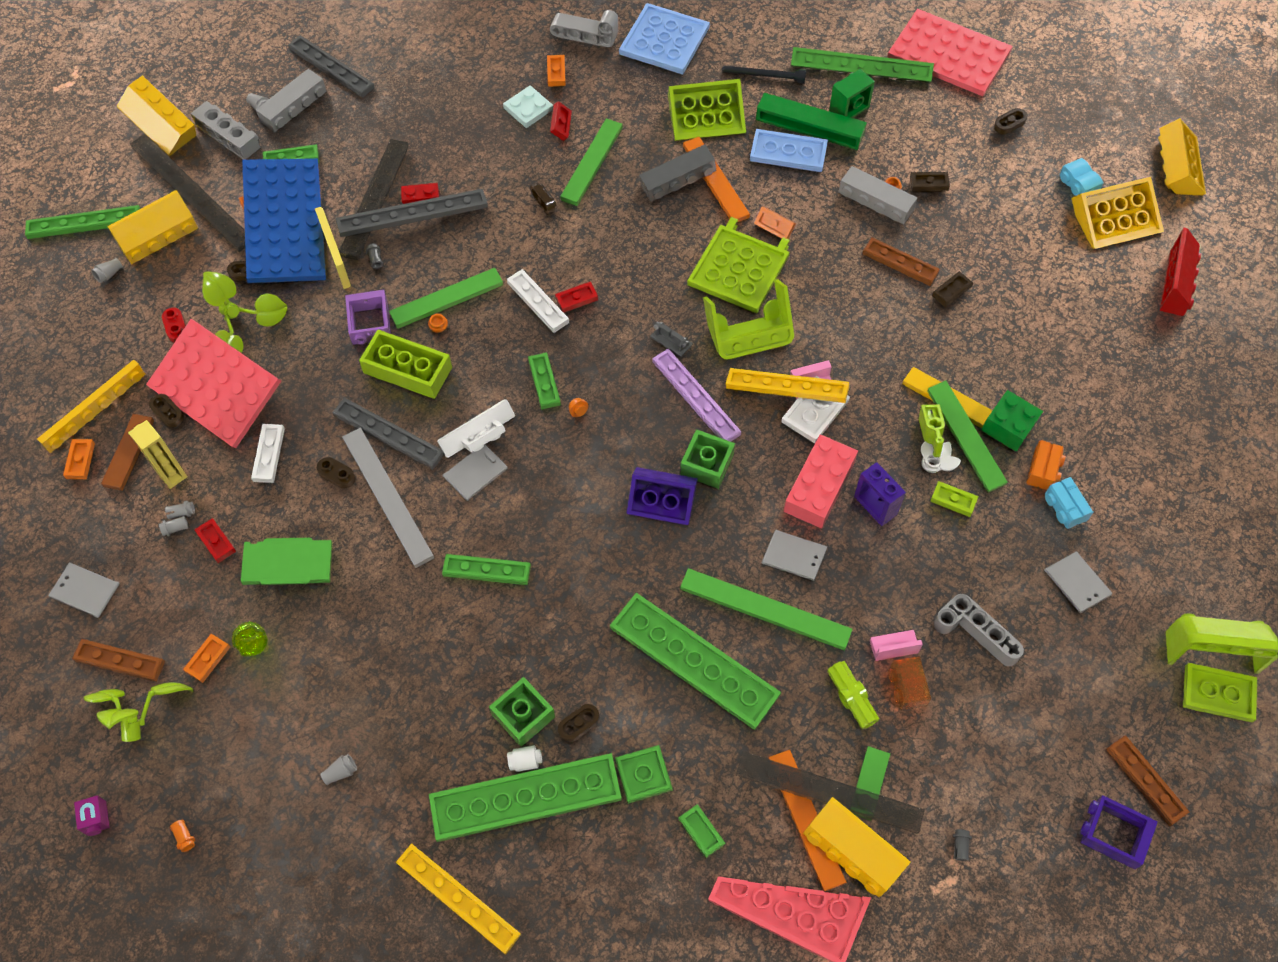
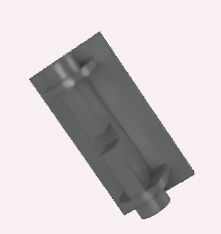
M656 322L654 325L656 330L650 335L652 339L679 357H682L693 345L686 337L684 338L664 325L663 322Z

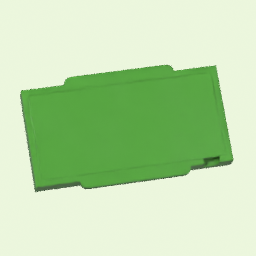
M264 539L263 542H257V544L244 542L241 583L242 585L330 583L332 540Z

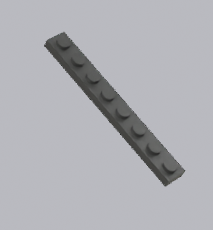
M483 189L336 217L335 219L340 237L484 209L488 208V203Z

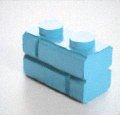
M1071 477L1050 485L1045 493L1047 504L1053 506L1058 521L1064 524L1067 529L1086 522L1094 513Z

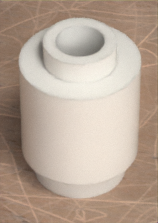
M535 745L516 748L512 752L507 753L510 771L520 772L539 768V763H542L541 750H536Z

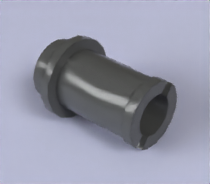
M375 243L369 244L365 252L369 256L371 267L379 269L383 266L380 256L381 249Z
M956 829L955 834L952 836L955 838L953 859L969 861V840L972 839L970 831Z

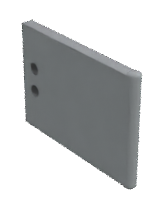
M484 444L481 450L473 451L444 473L443 477L466 501H469L470 498L505 472L508 467Z
M775 530L761 563L815 581L827 546Z
M1077 551L1044 569L1079 613L1084 612L1113 594Z
M69 562L48 596L99 618L120 583Z

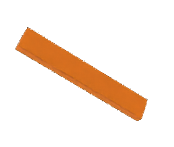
M700 137L683 142L686 152L704 145ZM716 163V171L709 176L703 177L729 219L733 217L738 219V222L750 218V213Z
M787 750L770 756L768 761L822 890L826 892L846 884L847 882L839 864L830 860L820 847L811 844L807 836L803 834L818 814L791 751Z

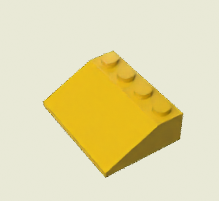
M1151 177L1081 193L1071 198L1075 216L1092 249L1164 232Z

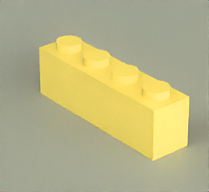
M147 420L128 432L156 473L170 489L188 477L161 436Z

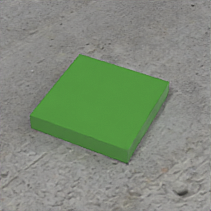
M659 745L615 757L628 804L672 791V785Z

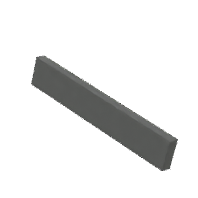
M301 35L288 44L289 50L360 97H365L375 88L374 83Z
M345 397L332 412L338 419L357 429L361 428L364 433L432 470L444 456V452L438 447Z

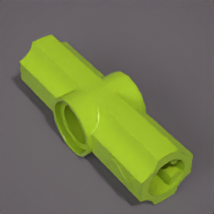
M840 661L830 667L827 672L838 689V695L844 707L850 709L862 730L873 726L879 721V717L868 700V694L860 681H856L845 661Z

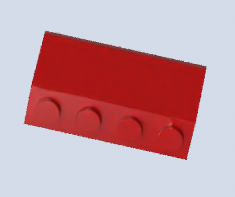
M1183 227L1170 250L1160 311L1184 316L1186 311L1191 310L1194 298L1191 297L1197 285L1194 283V279L1197 278L1199 268H1196L1201 259V253H1199L1200 244L1189 229Z

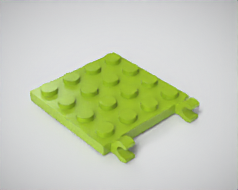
M731 217L726 227L723 225L719 226L687 280V285L758 313L774 284V280L777 279L789 257L787 250L790 240L783 237L778 247L736 231L738 219Z

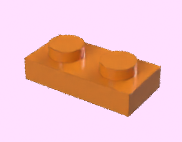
M547 55L548 87L566 86L565 55Z
M764 206L761 207L754 222L755 225L786 239H789L796 225L795 222Z
M72 439L63 473L66 479L87 480L95 442L92 439Z
M210 634L183 668V671L203 683L231 648L230 645L215 635Z

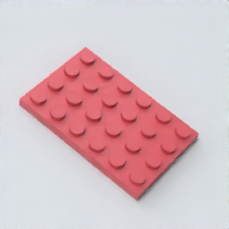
M917 9L889 50L887 58L934 63L933 77L984 96L1013 46Z
M190 319L146 385L158 394L167 395L180 410L231 447L237 448L281 383V380L201 324Z

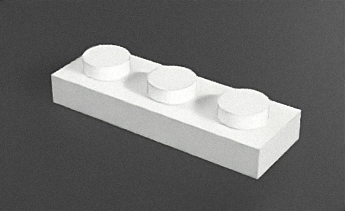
M262 424L251 477L253 482L274 483L285 430L283 425Z

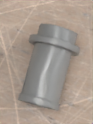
M186 500L182 504L166 506L165 513L174 511V513L166 515L169 520L182 516L191 517L195 513V507L193 502Z
M185 516L167 522L163 520L159 524L163 536H170L171 533L189 528Z

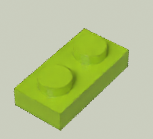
M938 481L930 502L971 517L979 496Z

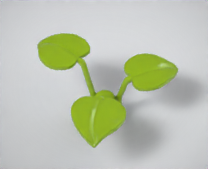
M203 272V297L208 304L219 306V312L225 316L224 320L227 322L230 330L229 333L225 330H219L215 335L239 352H243V341L239 336L233 335L234 330L230 319L236 318L239 312L257 314V323L266 327L276 325L284 318L287 312V304L273 294H263L255 302L256 310L244 309L229 301V298L234 297L236 294V285L231 278L217 272Z
M175 682L151 687L140 719H137L138 710L121 709L118 697L125 696V692L122 690H101L88 694L83 698L85 701L93 703L108 700L115 702L117 709L100 711L97 713V719L108 729L120 722L121 740L132 742L141 739L140 726L145 725L146 713L151 698L154 695H164L183 690L194 691L188 685Z

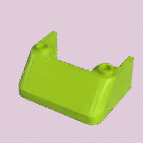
M778 279L774 280L777 299L770 300L764 305L763 318L728 326L727 319L722 314L716 313L715 304L707 296L703 297L707 325L716 350L722 358L732 359L785 346L793 341L794 329L788 287Z
M1183 614L1166 630L1169 665H1173L1187 650L1252 656L1254 674L1261 673L1278 659V637L1271 627L1264 624L1263 621L1244 622Z

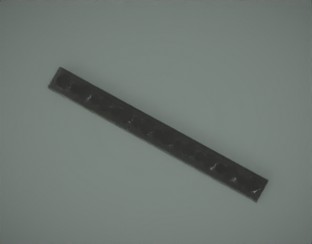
M146 134L130 143L132 149L174 190H177L239 253L245 249V229Z

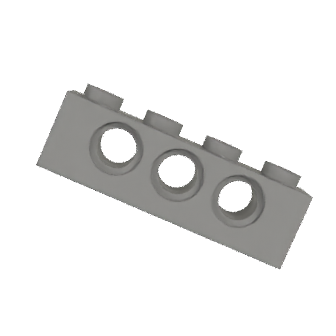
M208 101L190 113L195 125L243 160H246L261 148L258 142L259 138L254 131H249L241 122H236L228 113H223L218 106L212 105Z

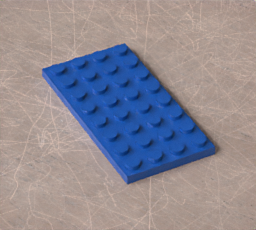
M318 158L242 160L247 283L326 280L323 231L315 208L321 207Z

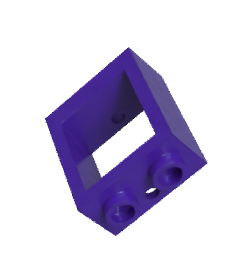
M876 462L860 474L854 497L883 526L898 515L906 492Z
M1103 795L1096 801L1093 800L1088 808V813L1091 814L1089 820L1083 823L1080 834L1083 835L1080 843L1135 870L1142 866L1158 821ZM1102 810L1139 828L1130 855L1092 837Z

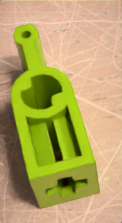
M940 404L921 405L919 423L925 442L932 444L933 456L940 457L944 443L942 436L945 427Z

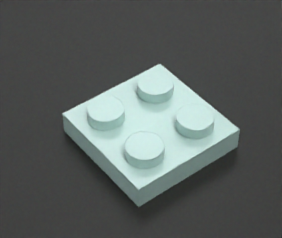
M528 86L503 103L504 109L525 128H528L553 111V104L532 86Z

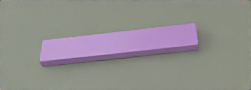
M669 349L652 358L655 366L717 437L731 442L741 435L740 429Z

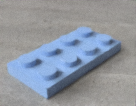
M756 129L750 161L822 172L828 140Z

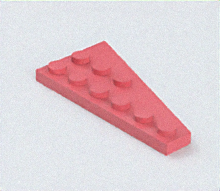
M725 877L717 878L708 898L709 902L829 962H846L871 900V897H857L842 893L835 894L820 890L791 886L784 887L769 883L762 884Z

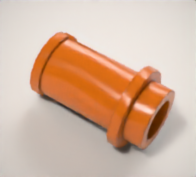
M178 820L170 825V830L177 841V849L181 850V852L191 850L195 846V837L190 835L185 821Z

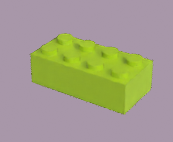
M381 330L376 331L359 360L364 374L433 399L436 398L452 369L449 354Z

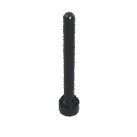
M734 66L722 67L723 73L794 79L798 84H805L806 69L788 72Z

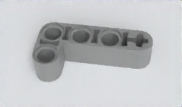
M606 10L601 20L597 21L557 13L549 30L556 37L603 47H612L619 31L618 15L612 10Z
M966 594L956 595L939 611L934 620V628L941 634H948L956 626H962L1005 666L1015 665L1024 653L1022 644ZM956 604L962 605L965 610L957 608ZM941 618L948 619L950 624L944 623ZM973 619L980 621L981 625L975 624ZM990 635H995L998 641L991 639Z

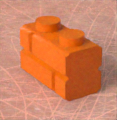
M1043 440L1038 442L1034 450L1026 482L1028 485L1047 490L1050 485L1060 481L1062 473L1058 472L1059 467H1063L1066 458L1065 455H1062L1063 446L1051 444Z

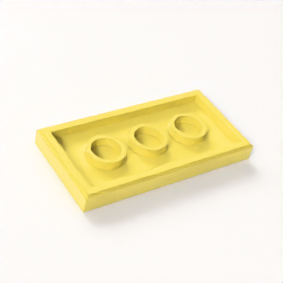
M321 207L315 208L343 288H349L351 284L324 210Z

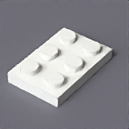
M847 395L846 403L798 398L782 417L781 422L813 443H816L819 435L825 432L848 403L850 396Z

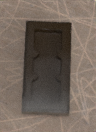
M959 271L933 291L932 297L946 308L973 286V282Z

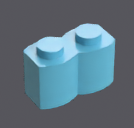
M1083 158L1068 163L1061 169V181L1071 187V191L1075 196L1101 189L1103 185L1101 177L1091 169L1088 162Z

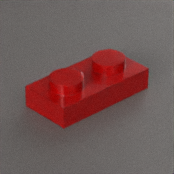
M558 101L553 107L550 132L562 141H565L569 136L572 110Z
M438 183L401 186L402 204L439 197Z
M590 281L555 294V299L561 311L565 313L598 301V295Z
M213 518L195 529V532L217 563H220L236 552Z

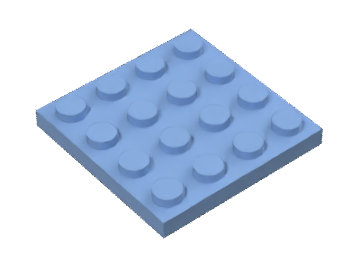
M646 3L619 48V54L684 74L706 35L710 22Z

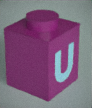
M97 795L74 802L77 830L87 836H94L100 834L102 830L110 828L107 804L104 799Z

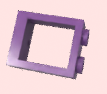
M384 290L345 295L348 333L352 345L370 342L377 330L391 334L388 301ZM382 308L384 326L356 330L355 312Z

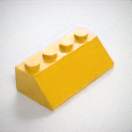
M143 75L128 85L117 104V108L168 156H171L196 136L195 124Z
M1179 118L1159 128L1160 136L1158 139L1162 145L1160 153L1164 160L1162 167L1166 174L1165 185L1168 189H1172L1175 194L1203 196L1206 194L1197 136Z
M177 190L107 226L131 265L198 229L192 214Z
M834 797L828 801L803 832L811 844L820 847L830 860L839 863L850 877L859 880L869 893L879 898L891 887L911 862Z

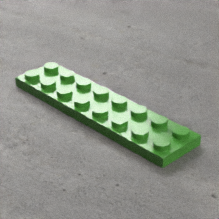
M635 593L610 624L611 630L754 730H756L781 695L779 690L638 593Z
M612 753L429 794L437 842L622 800Z

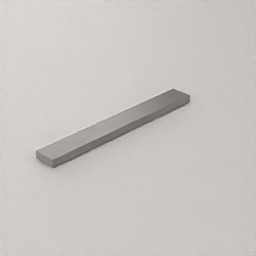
M359 428L342 436L414 567L417 568L434 559V555L362 429Z

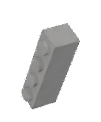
M310 69L304 71L256 109L260 122L275 133L327 92L323 79Z
M851 166L840 182V194L903 225L915 209L917 197Z

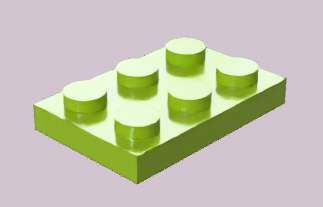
M1187 663L1184 675L1183 708L1253 723L1256 721L1257 677Z

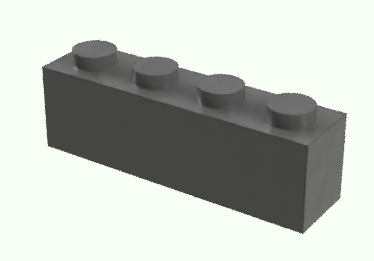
M704 144L640 174L641 187L650 202L666 194L679 190L681 187L692 184L698 179L711 175L716 171V163L713 155Z

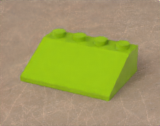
M740 79L669 86L668 101L675 141L690 140L696 137L709 138L746 134Z

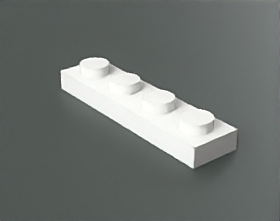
M523 269L507 279L509 286L553 333L569 323V318Z

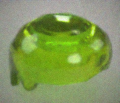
M251 621L240 624L232 632L233 647L242 656L258 655L267 647L268 639L266 632L256 622Z

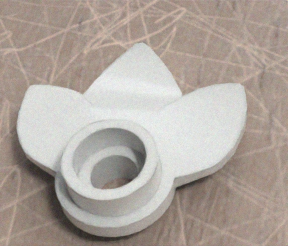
M924 442L921 446V454L923 456L921 464L927 472L936 473L940 470H954L959 466L961 460L951 456L952 448L950 442L943 443L940 457L933 456L932 444Z

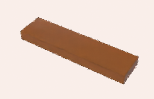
M871 237L863 249V255L928 286L932 285L940 271L939 268Z
M138 414L132 415L101 482L103 487L123 491L141 452L128 432L146 420L152 426L154 423L152 417Z
M85 639L80 640L72 657V660L75 662L157 682L165 664V661L161 658Z
M1126 735L1106 749L1169 827L1190 813Z

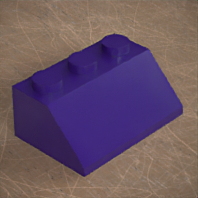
M636 467L632 474L627 514L689 525L698 478Z

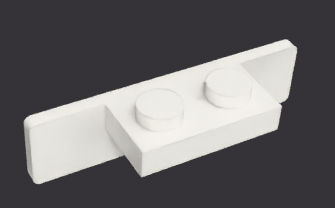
M504 399L438 439L437 442L447 458L463 448L470 452L479 451L487 442L501 437V434L506 431L503 424L514 418L515 414L509 402Z

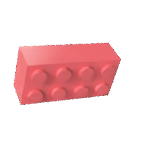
M820 434L786 499L784 512L822 529L856 461L858 450Z

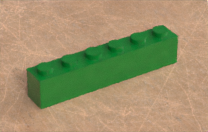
M768 93L763 94L756 112L757 121L814 138L827 139L828 142L858 150L867 125V122Z

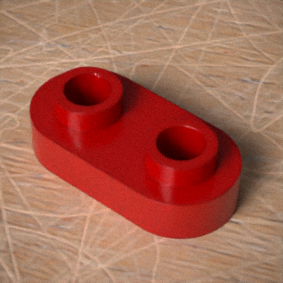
M168 308L163 312L162 320L169 340L175 343L186 327V324L178 308Z

